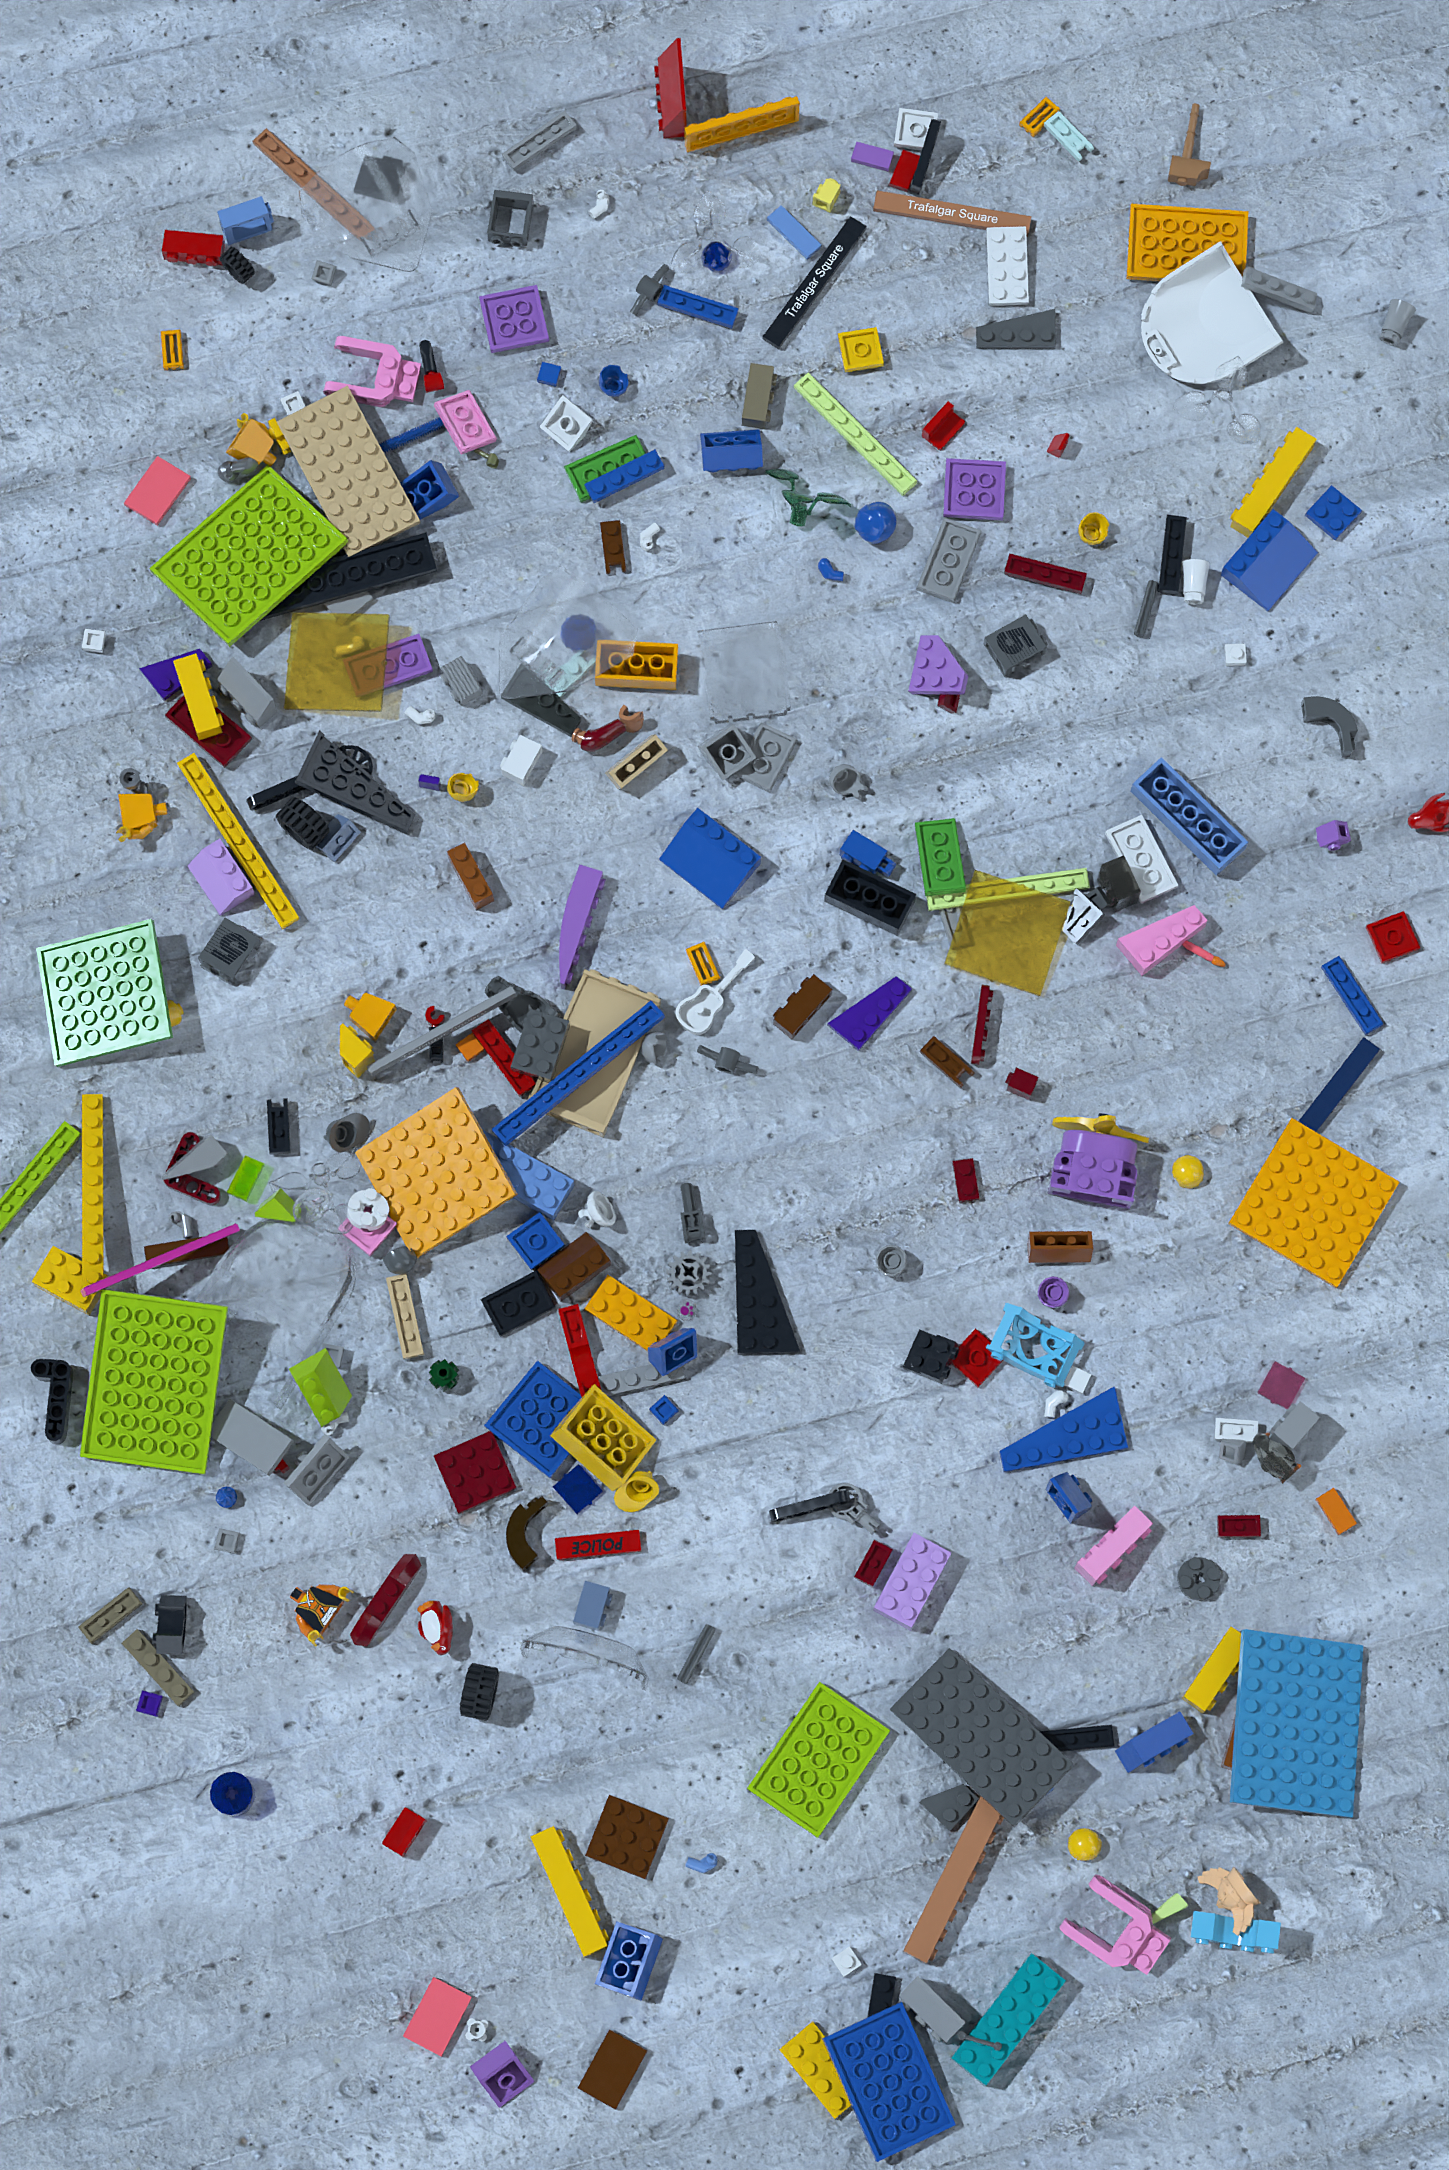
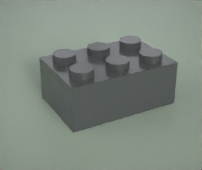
M529 1009L511 1064V1070L551 1082L570 1028V1021Z

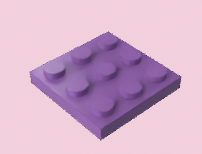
M537 285L479 296L491 353L549 342Z
M946 458L943 517L1003 520L1006 461Z

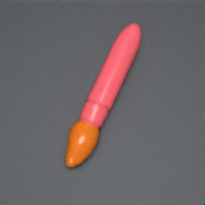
M1185 941L1182 944L1184 948L1210 961L1213 965L1225 967V962L1220 957L1214 956L1192 942Z

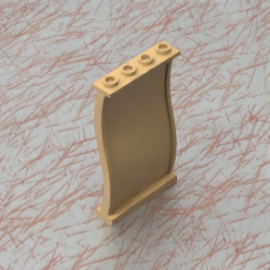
M584 969L582 978L563 1018L570 1021V1028L553 1079L648 1002L652 1001L660 1008L661 999H658V996L654 993L647 992L646 994L639 991V988L634 985H623L616 978H605L596 970L590 969L588 971ZM647 1033L545 1115L604 1138ZM538 1079L528 1099L549 1082Z

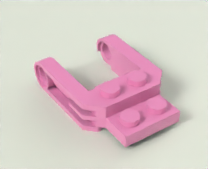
M338 336L336 338L335 349L350 352L356 356L380 360L374 383L375 388L371 389L327 381L323 391L324 395L328 396L348 386L356 402L382 408L393 399L408 402L414 401L422 367L421 363L402 360L394 345L346 336Z
M1095 1874L1089 1882L1090 1888L1132 1917L1113 1947L1085 1927L1081 1928L1074 1922L1067 1920L1068 1918L1064 1919L1059 1927L1060 1930L1111 1967L1125 1966L1130 1963L1147 1975L1171 1941V1937L1153 1926L1151 1909L1104 1877Z

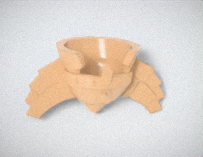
M1233 1866L1230 1872L1220 1867L1203 1871L1202 1876H1197L1199 1883L1216 1888L1218 1890L1217 1907L1232 1911L1234 1918L1232 1932L1237 1936L1241 1932L1245 1933L1248 1926L1251 1927L1252 1919L1254 1918V1905L1261 1904L1259 1899L1243 1881V1876L1236 1867Z

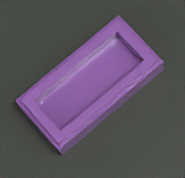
M856 141L851 162L889 172L894 151Z

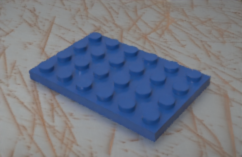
M902 2002L822 2038L876 2162L956 2125Z

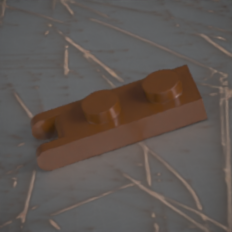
M620 520L600 522L606 574H610V566L621 565L622 572H626Z
M935 1036L920 1050V1053L959 1088L964 1086L959 1078L965 1072L970 1076L975 1074L969 1066Z

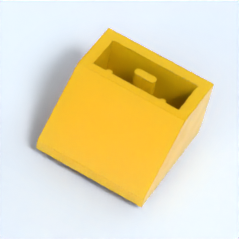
M342 1023L340 1025V1057L343 1065L354 1076L359 1078L368 1069V1065L375 1062L373 1047L365 1039L361 1041L353 1027L350 1025L346 1027Z

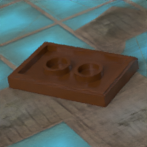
M609 2029L578 2089L616 2110L647 2050Z

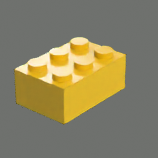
M52 1246L31 1281L35 1287L89 1316L101 1297V1291L86 1297L82 1296V1261L55 1246Z

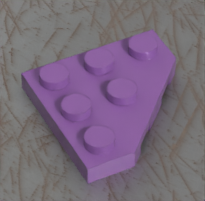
M921 635L908 691L911 694L964 695L968 674L960 666L958 660L945 645L943 639L938 635Z

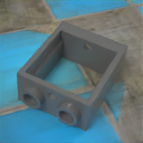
M494 190L487 230L488 241L494 244L507 243L515 247L527 246L534 206L533 194ZM499 206L527 209L523 234L495 231Z

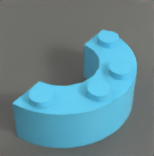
M1194 1911L1191 1938L1196 1939L1195 1943L1209 1945V1942L1220 1943L1219 1948L1232 1949V1946H1240L1241 1951L1254 1952V1948L1261 1949L1263 1953L1274 1954V1950H1278L1281 1922L1252 1920L1251 1927L1248 1926L1245 1933L1241 1932L1237 1936L1232 1932L1234 1928L1233 1917Z

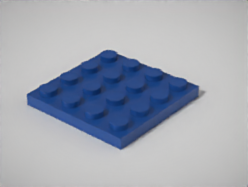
M536 1361L486 1422L484 1427L550 1479L570 1455L550 1435L581 1399V1395L543 1364Z

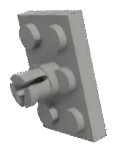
M324 1434L309 1453L302 1451L296 1456L299 1459L295 1460L297 1468L289 1475L284 1484L309 1506L350 1457L330 1437Z

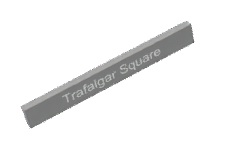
M510 986L371 1063L367 1067L372 1077L512 1000L517 997L516 992Z

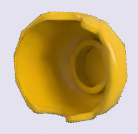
M1098 512L1087 514L1078 526L1081 540L1089 545L1100 544L1108 536L1109 522L1104 515Z
M456 773L449 778L447 791L454 800L459 802L470 801L477 794L479 781H476L472 774Z
M1184 1155L1177 1158L1173 1163L1172 1174L1180 1187L1192 1189L1199 1186L1203 1181L1204 1168L1197 1157Z
M1080 1828L1070 1835L1067 1847L1074 1858L1080 1861L1095 1859L1101 1852L1102 1841L1099 1834L1093 1830Z

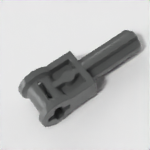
M684 1183L680 1186L684 1212L680 1213L685 1244L698 1239L706 1241L701 1210L696 1209L692 1183Z

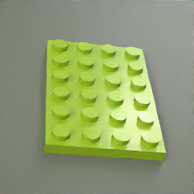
M819 1682L751 1781L747 1790L813 1836L819 1838L890 1730Z

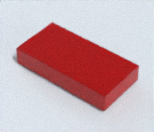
M906 150L902 151L890 180V187L908 192L920 155Z

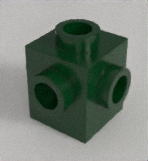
M446 1359L443 1361L438 1360L431 1365V1370L429 1371L431 1378L429 1381L435 1389L440 1388L444 1392L447 1389L451 1390L458 1384L459 1376L457 1372L459 1369L452 1361L448 1363ZM444 1370H446V1371H447V1375H446V1376L442 1377V1376L439 1375V1374L442 1373Z

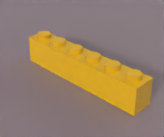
M1298 427L1293 432L1289 431L1283 440L1285 442L1283 447L1279 446L1273 454L1274 460L1272 463L1268 462L1262 471L1264 474L1261 479L1259 477L1256 478L1252 485V492L1245 494L1241 501L1243 504L1241 508H1236L1230 517L1232 519L1231 528L1247 538L1255 531L1314 448L1317 440L1315 437Z
M552 1826L530 1836L584 1958L607 1948L606 1942L610 1941L605 1928L600 1930L597 1922L601 1921L596 1908L591 1910L588 1902L592 1901L587 1888L583 1890L579 1883L583 1879L578 1868L574 1870L570 1863L574 1861L570 1850H565L561 1843L565 1841L561 1830H556Z

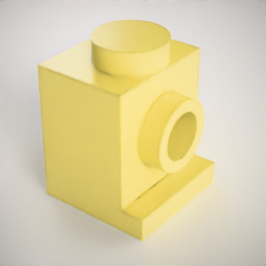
M826 178L824 184H820L817 192L814 193L812 205L830 213L840 195L841 185L834 179Z

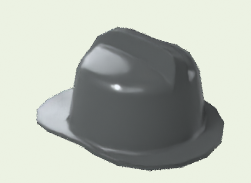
M352 1113L339 1120L332 1121L326 1129V1135L323 1137L329 1142L333 1150L342 1153L365 1141L369 1135L370 1123L363 1114Z

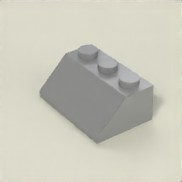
M232 657L217 679L219 683L218 689L225 697L228 695L232 699L231 703L238 711L241 709L246 714L245 718L251 725L255 723L260 728L277 713L274 699Z
M919 1976L898 1996L901 1999L899 2003H903L905 2010L909 2011L911 2009L917 2015L915 2020L923 2027L927 2025L932 2030L930 2034L939 2043L941 2041L946 2043L966 2023Z

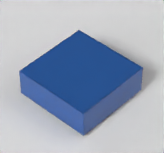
M542 362L537 382L556 387L561 366Z
M665 1395L649 1408V1411L662 1425L679 1412Z

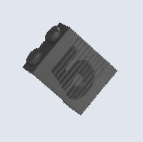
M1026 614L984 638L985 648L1004 677L1011 674L1014 666L1039 652L1042 656L1046 654L1047 641L1043 635L1040 636L1038 634L1033 619H1029Z
M225 917L198 956L201 963L200 966L208 972H216L218 978L226 983L231 981L235 984L237 981L235 975L252 950H258L261 945L260 938Z

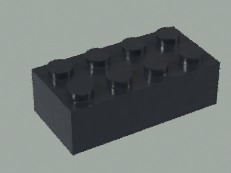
M842 859L824 896V902L896 936L899 935L916 901V893Z

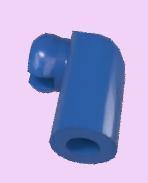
M822 558L818 563V569L822 576L829 580L843 581L844 572L834 570L829 559Z

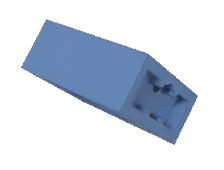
M262 196L217 211L227 245L272 231L271 223L274 222L271 214L272 211L269 203H264Z

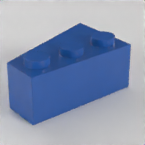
M1178 1712L1129 1740L1116 1749L1115 1753L1127 1773L1141 1765L1144 1767L1149 1766L1155 1762L1154 1758L1158 1755L1161 1758L1172 1752L1171 1748L1176 1745L1180 1748L1189 1742L1187 1738L1194 1733L1182 1713Z

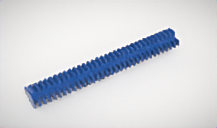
M438 417L435 420L433 419V421L431 420L428 423L426 422V424L417 426V428L410 429L408 432L401 433L399 436L392 437L390 440H385V442L383 441L379 445L386 454L388 449L389 451L393 450V448L395 450L397 445L398 447L402 446V444L404 446V443L407 444L411 440L413 442V439L416 440L418 437L420 439V436L422 438V434L423 436L427 435V433L429 435L431 430L432 432L436 431V429L438 431L440 426L441 428L445 426L441 418Z

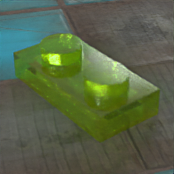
M245 1155L227 1193L247 1202L265 1166L264 1163Z

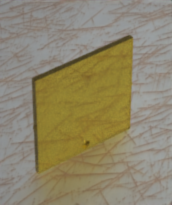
M292 612L284 709L382 712L390 615Z
M974 870L944 965L988 979L990 982H997L1040 997L1070 901L1025 887L1024 884L1020 885Z

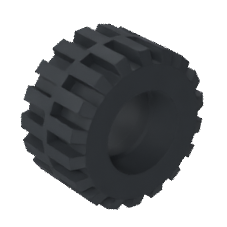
M292 797L275 815L281 827L294 840L307 849L314 850L330 832L324 819L307 803L296 797Z
M472 1663L469 1666L460 1702L461 1716L484 1721L489 1719L497 1692L498 1668Z

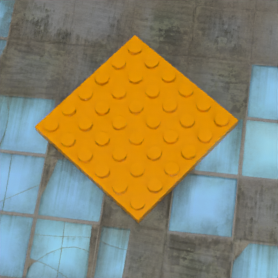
M459 1087L453 1088L355 1152L376 1192L386 1199L389 1206L388 1214L397 1223L395 1227L409 1250L411 1248L414 1250L417 1258L518 1195Z
M1291 1118L1228 1224L1337 1288L1394 1193L1399 1181Z

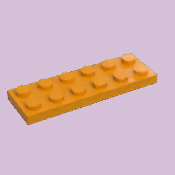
M786 97L775 103L768 102L757 108L750 107L739 113H729L721 118H711L703 123L690 124L684 128L686 151L691 152L798 122L800 105L798 97Z

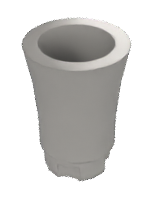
M1390 300L1380 340L1388 345H1398L1410 319L1416 312V308L1403 300Z

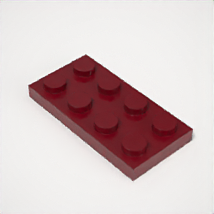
M183 695L165 714V718L225 768L252 740V737L216 707L214 708L216 715L221 714L224 723L223 726H220L222 733L199 740L185 696Z

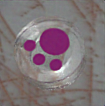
M682 1300L677 1305V1315L681 1320L691 1321L697 1316V1305L692 1300Z

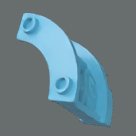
M1006 1303L1003 1308L1005 1314L991 1344L986 1346V1349L992 1353L991 1357L999 1361L1004 1360L1014 1367L1044 1380L1043 1383L1052 1388H1055L1056 1385L1064 1387V1381L1078 1351L1082 1350L1085 1343L1075 1334L1052 1325L1048 1328L1045 1324H1040L1041 1320L1024 1308ZM1024 1326L1028 1327L1029 1333L1027 1335L1019 1334V1331L1024 1332ZM1038 1332L1041 1334V1346L1048 1354L1035 1359H1027L1022 1350L1020 1339H1029ZM1006 1335L1012 1336V1340L1004 1342ZM1048 1339L1054 1341V1345L1050 1347L1055 1350H1051L1046 1343ZM1003 1342L1009 1345L1008 1350L1001 1348ZM1070 1346V1349L1064 1359L1060 1355ZM1053 1359L1062 1363L1057 1376L1048 1372L1049 1366L1057 1369V1364ZM1041 1365L1040 1370L1033 1366Z

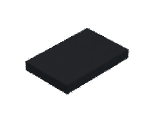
M537 1271L480 1299L500 1337L556 1308Z

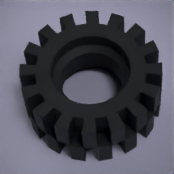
M231 246L219 257L221 264L225 266L229 274L241 284L247 282L256 273L248 259L235 247Z

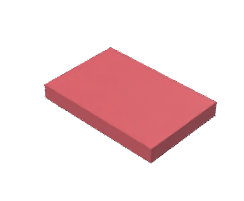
M157 456L125 500L124 506L158 526L191 480V476Z
M433 1977L403 2037L442 2057L472 1997Z

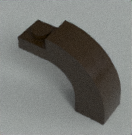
M543 1496L539 1499L537 1497L533 1498L527 1504L529 1507L527 1509L519 1504L511 1514L507 1524V1547L511 1558L522 1572L539 1559L535 1551L528 1545L525 1532L530 1521L548 1506V1502Z

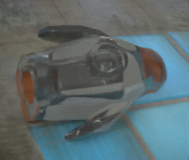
M1270 1433L1255 1435L1252 1443L1258 1460L1261 1463V1468L1273 1477H1278L1283 1484L1301 1467V1464L1295 1462V1456L1288 1447L1269 1438Z

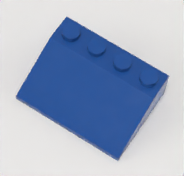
M1273 509L1224 565L1221 576L1266 611H1269L1318 552L1286 518Z
M699 808L686 820L659 858L663 864L721 909L726 906L761 864V856Z

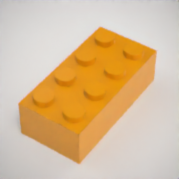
M597 640L595 686L676 690L678 644Z

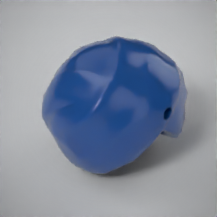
M873 502L866 504L859 510L855 518L854 527L859 535L868 543H881L888 540L894 533L896 515L893 508L887 503Z

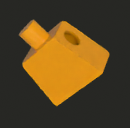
M364 993L360 1000L349 995L344 1003V1006L352 1010L349 1015L350 1021L374 1042L377 1041L397 1010L395 1004L368 993Z

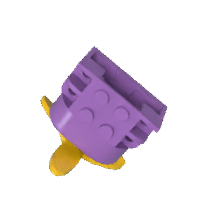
M1099 1113V1117L1095 1119L1086 1117L1054 1118L1052 1125L1067 1131L1063 1133L1061 1150L1056 1155L1052 1165L1047 1194L1130 1209L1134 1202L1133 1196L1137 1182V1169L1134 1165L1137 1144L1126 1138L1149 1143V1138L1119 1128L1116 1125V1117L1104 1113Z

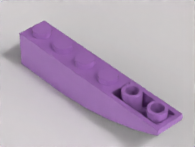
M580 864L566 902L561 926L559 969L561 989L564 990L566 985H570L574 973L571 971L573 965L577 966L580 958V954H578L579 947H583L587 935H584L586 927L590 928L593 916L590 915L592 909H596L598 906L599 898L597 895L599 890H603L606 881L603 878V871Z

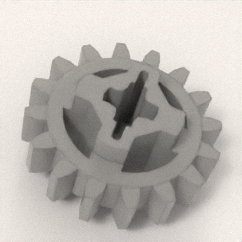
M689 1250L688 1255H685L682 1251L680 1252V1258L674 1255L673 1259L675 1262L668 1263V1266L672 1269L666 1270V1274L671 1275V1277L667 1278V1282H673L671 1289L678 1288L679 1295L685 1291L686 1297H689L690 1292H693L696 1296L698 1289L705 1291L703 1284H710V1281L706 1278L712 1276L711 1272H707L711 1266L710 1264L705 1265L707 1258L700 1259L699 1252L693 1256L691 1250ZM677 1267L680 1271V1275L677 1276L678 1278L675 1277V1270ZM702 1268L703 1276L700 1280L697 1276V1273ZM685 1270L688 1272L693 1271V1277L685 1276ZM684 1284H692L693 1286H684Z

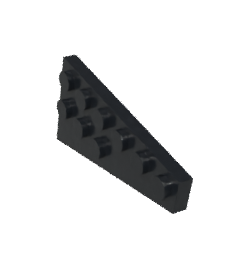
M319 730L295 784L407 834L416 814L399 799L391 796L383 785H379L374 781L373 777L350 756H346L338 749L339 747L334 742L331 743L324 737L325 734Z
M735 1230L737 1354L801 1353L756 1230Z

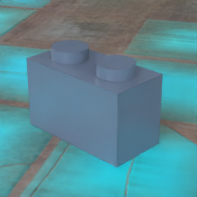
M589 1581L584 1582L573 1620L575 1625L599 1631L600 1626L604 1627L607 1614H603L605 1606H610L613 1596L610 1593V1587Z

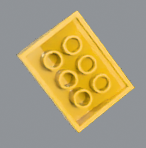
M595 1384L591 1386L550 1435L611 1491L616 1490L626 1482L656 1441L650 1433Z

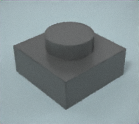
M1096 887L1085 895L1100 910L1111 904L1101 887Z

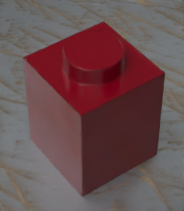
M1016 1067L1014 1073L1009 1072L1005 1081L1008 1084L1006 1091L1030 1100L1039 1077Z

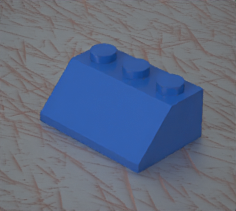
M760 429L700 433L703 471L714 473L726 469L728 471H736L740 468L755 470L763 467Z
M616 1921L595 1985L642 2001L663 1938Z

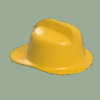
M636 1471L617 1489L614 1501L619 1509L625 1512L639 1511L658 1495L659 1486L654 1480L652 1472Z

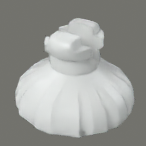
M599 1191L590 1193L587 1199V1209H581L578 1212L580 1218L588 1216L589 1220L584 1224L587 1228L592 1227L594 1222L603 1227L612 1226L616 1219L612 1204Z

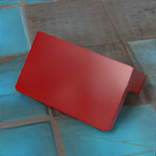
M949 401L922 430V437L938 450H942L965 424V421L953 412L954 405Z
M405 1807L382 1841V1844L401 1857H404L425 1825L426 1819Z

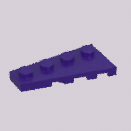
M895 976L828 1022L827 1026L859 1051L909 995L912 988Z

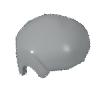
M650 1032L645 1036L641 1051L647 1062L658 1063L660 1060L657 1057L665 1055L666 1033Z
M887 1245L881 1248L876 1255V1266L885 1276H897L907 1267V1256L899 1246Z

